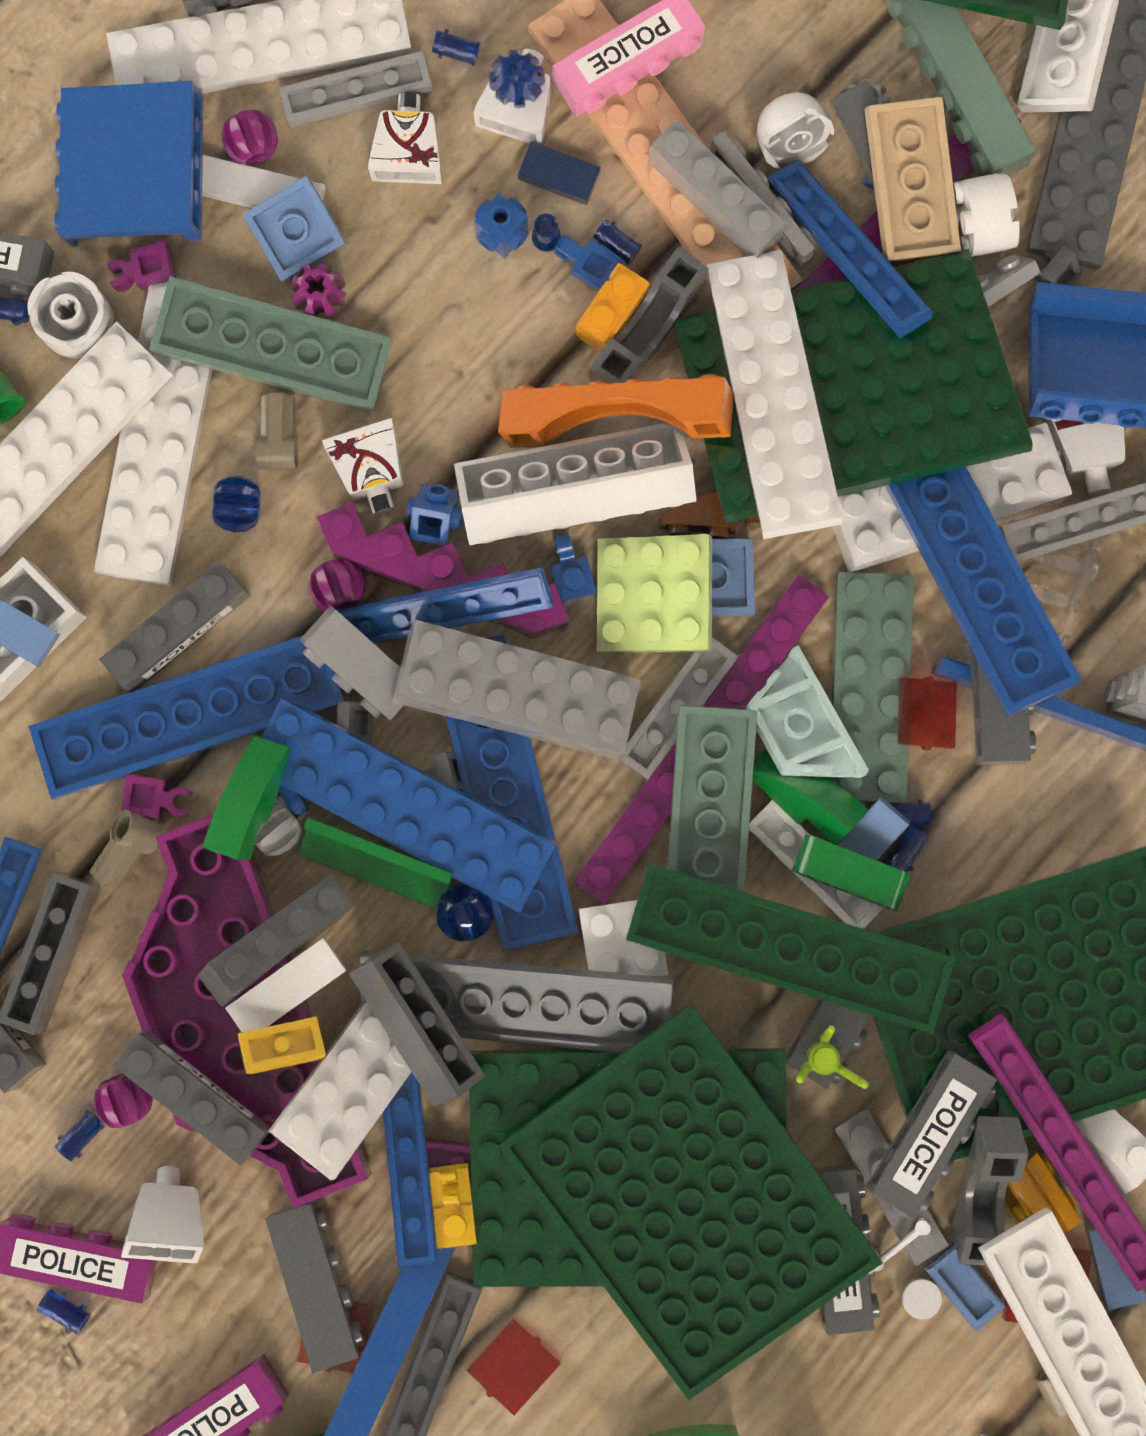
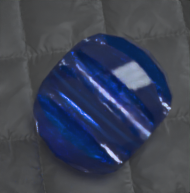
M512 49L508 51L509 57L499 55L493 62L492 68L494 71L490 72L488 76L489 86L492 91H496V99L504 106L509 102H514L515 109L525 108L526 100L535 103L543 91L540 86H543L546 82L543 67L538 66L539 60L532 53L528 52L526 55H520L519 49Z
M239 475L227 476L219 480L214 487L212 518L215 524L223 530L233 533L246 532L254 528L259 521L261 490L258 484L250 478Z
M468 885L454 886L445 891L435 908L437 925L447 937L457 942L473 941L484 935L493 920L492 902L489 897L480 890Z

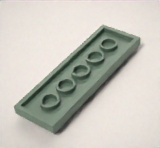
M169 276L150 351L373 413L392 338Z
M838 572L836 574L832 706L869 771L862 778H829L848 791L859 802H876L881 796L888 803H907L914 575Z
M678 705L667 869L745 892L757 710Z

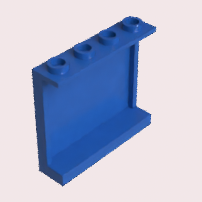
M193 81L61 88V102L56 107L57 119L60 124V139L56 141V154L60 161L59 175L55 178V189L59 197V211L55 213L54 224L58 235L72 247L78 246V238L181 234L187 241L202 240L204 95Z
M1043 282L1036 283L1028 304L1029 416L1041 417L1047 420L1081 421L1085 424L1101 423L1120 425L1124 428H1146V293Z

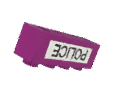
M13 1214L12 1218H7L0 1222V1274L141 1304L150 1297L158 1260L121 1257L124 1242L112 1240L111 1233L100 1230H89L88 1234L74 1232L73 1225L62 1222H51L50 1226L36 1224L35 1217L24 1214Z
M263 1354L143 1436H248L251 1433L248 1428L260 1419L265 1424L284 1411L282 1404L289 1393Z

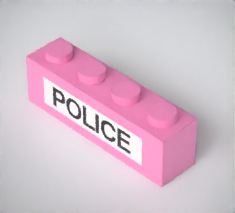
M662 0L552 65V81L575 117L584 112L587 114L594 113L605 104L606 99L616 93L619 95L628 93L637 85L638 80L648 74L651 76L658 75L669 66L670 61L680 55L687 57L696 52L703 42L705 25L689 0Z

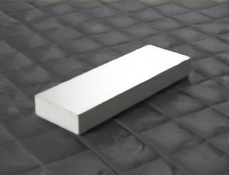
M322 938L225 1009L241 1032L269 1027L343 974L347 969L327 940Z

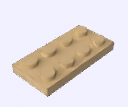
M942 97L866 107L864 110L883 256L888 262L960 252L961 246Z

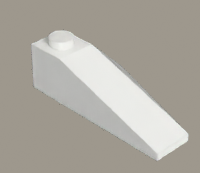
M1113 1109L1074 1122L1122 1196L1138 1187L1145 1180L1146 1138L1117 1111Z

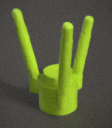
M832 1025L828 1026L825 1032L820 1035L819 1042L812 1044L806 1054L807 1062L801 1065L796 1081L802 1083L812 1070L821 1075L837 1072L854 1084L864 1089L868 1088L869 1083L840 1064V1054L830 1044L835 1027Z

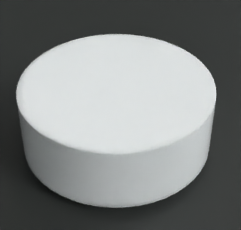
M912 1278L904 1284L901 1290V1303L904 1309L914 1318L929 1319L941 1307V1292L927 1278Z

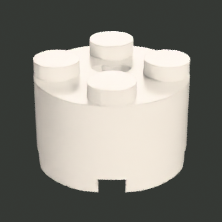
M1001 173L953 182L961 250L969 249L971 257L1016 248L1019 242L1020 229L1019 221L1013 222V209L1018 207L1010 177L1007 174Z
M62 272L61 275L41 280L33 289L28 300V315L30 316L34 331L51 350L63 357L82 358L114 325V312L109 302L90 279L79 273ZM69 314L72 315V316H74L73 318L69 317V318L66 320V317H67Z

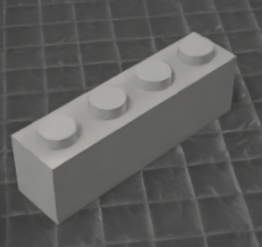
M678 119L650 145L648 162L746 256L754 255L758 258L762 253L769 252L782 239L786 223Z

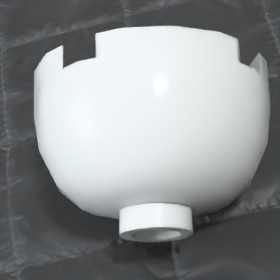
M796 92L782 95L765 107L759 116L756 135L766 162L774 168H781L779 163L784 164L790 161L792 163L798 159L804 165L813 161L828 147L826 139L830 133L833 136L834 127L827 110L818 100L808 94Z

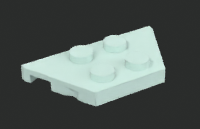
M799 645L794 647L789 652L787 659L778 670L772 673L766 685L761 691L756 693L746 709L757 710L756 730L781 776L855 778L866 776L869 769Z

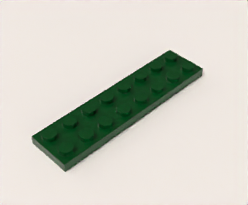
M650 863L646 870L626 940L930 1034H934L956 957Z

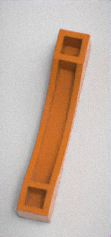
M713 374L702 375L700 378L694 379L666 377L661 381L629 379L625 383L611 384L593 381L588 385L578 386L558 383L552 387L545 388L524 385L512 390H503L498 432L510 448L547 446L560 435L580 424L601 417L642 415L665 421L681 429L693 439L731 437L734 395L726 378Z

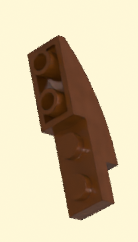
M717 491L697 496L696 502L672 508L662 514L660 520V530H668V535L670 536L690 535V532H704L711 535L712 539H728V534L735 535L738 528V521L724 522ZM759 516L742 519L746 526L761 527Z

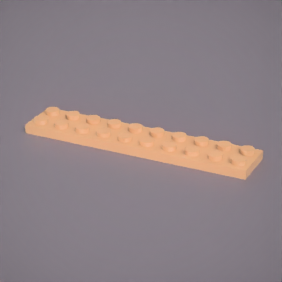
M564 0L528 25V32L551 64L554 65L619 25L600 0ZM648 74L638 80L637 85L631 91L623 95L616 93L606 99L605 104L599 110L588 114L689 255L706 267L707 264L747 257L648 162L650 145L676 119L702 142L655 76ZM776 244L769 252L781 249ZM782 252L790 290L793 291L803 280Z

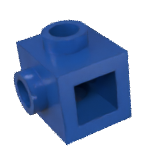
M499 192L492 201L486 199L474 214V218H476L474 220L476 239L488 251H496L505 259L513 249L517 250L529 235L526 209L516 199L510 197L507 200ZM500 219L505 221L504 223H497Z
M422 484L417 497H410L407 507L406 519L411 520L409 538L441 546L447 545L453 528L460 529L462 522V507L457 506L459 491L448 489L440 484Z

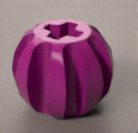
M245 110L236 113L224 123L222 128L223 147L229 157L238 164L254 165L263 162L276 151L278 144L277 130L270 117L262 111Z
M321 262L316 269H312L310 263L301 267L300 270L304 275L301 277L294 276L290 289L296 292L291 296L294 306L298 310L305 309L304 313L317 317L318 314L323 312L327 319L336 314L333 306H343L346 298V293L341 290L346 284L342 275L339 272L332 273V266ZM315 288L319 291H321L323 288L325 289V291L322 294L318 291H315L312 294V290Z
M334 559L322 563L311 572L308 582L309 595L316 606L323 612L330 605L336 610L357 606L363 600L366 590L363 574L357 565L347 559Z
M123 1073L101 1082L95 1089L93 1096L95 1113L100 1121L110 1128H122L143 1119L151 1110L153 1097Z

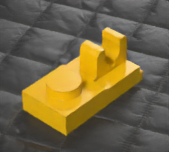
M317 1016L242 1032L237 1035L246 1074H254L324 1059L326 1055Z
M468 1163L429 1168L437 1249L477 1244Z

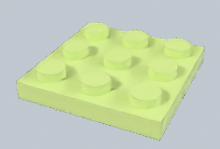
M711 535L598 539V653L712 651Z

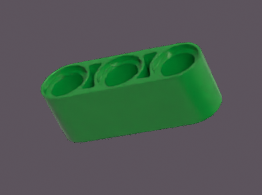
M808 834L804 836L791 870L799 875L895 912L899 909L911 877L910 874Z

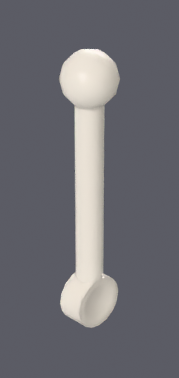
M920 1218L915 1225V1229L880 1255L883 1263L875 1268V1271H881L888 1259L916 1237L928 1235L932 1230V1222L928 1218Z

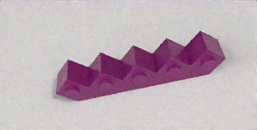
M353 502L317 516L330 550L336 559H347L359 568L369 571L376 576L399 585L401 584L420 593L508 575L504 563H501L467 577L453 542L417 557L403 522L368 536ZM554 583L549 585L554 600L552 608L489 620L495 624H500L520 632V634L532 639L569 625L568 615Z

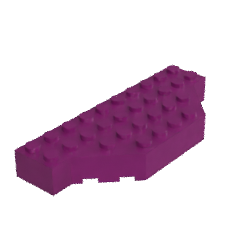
M213 815L156 836L169 875L163 885V891L155 909L152 910L142 931L131 961L128 962L122 977L142 1032L149 1030L272 1127L321 1059L259 1073L246 1074L237 1036L238 1033L242 1032L225 1009L228 1005L292 961L290 954L223 1007H221L198 977L208 962L275 915L253 853L250 860H236L202 847ZM307 999L270 1026L313 1017ZM172 1113L176 1125L189 1131L197 1132ZM270 1132L251 1155L252 1158L263 1162L264 1165L279 1171L292 1208L365 1181L372 1174L361 1143L335 1180L328 1179Z

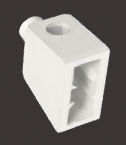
M523 49L518 65L508 61H501L498 64L475 106L474 120L476 127L527 143L533 141L543 145L551 96V76L540 72L544 59L541 53L533 49Z
M174 1166L160 1167L157 1169L156 1183H143L141 1185L121 1257L186 1263L198 1262L204 1248L199 1193L195 1187L180 1186L181 1170Z

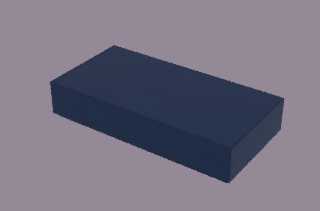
M531 141L519 170L518 180L588 205L601 172V167Z

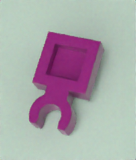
M165 240L130 250L132 261L125 262L121 259H115L107 263V268L111 272L118 273L123 271L122 276L118 280L110 282V286L118 292L130 289L134 282L141 290H145L150 285L168 282L169 276L176 278L171 247Z
M126 775L121 811L129 810L140 816L161 819L163 808H167L175 816L187 817L190 811L178 809L176 799L181 795L192 796L193 791L177 787L170 792H166V780Z

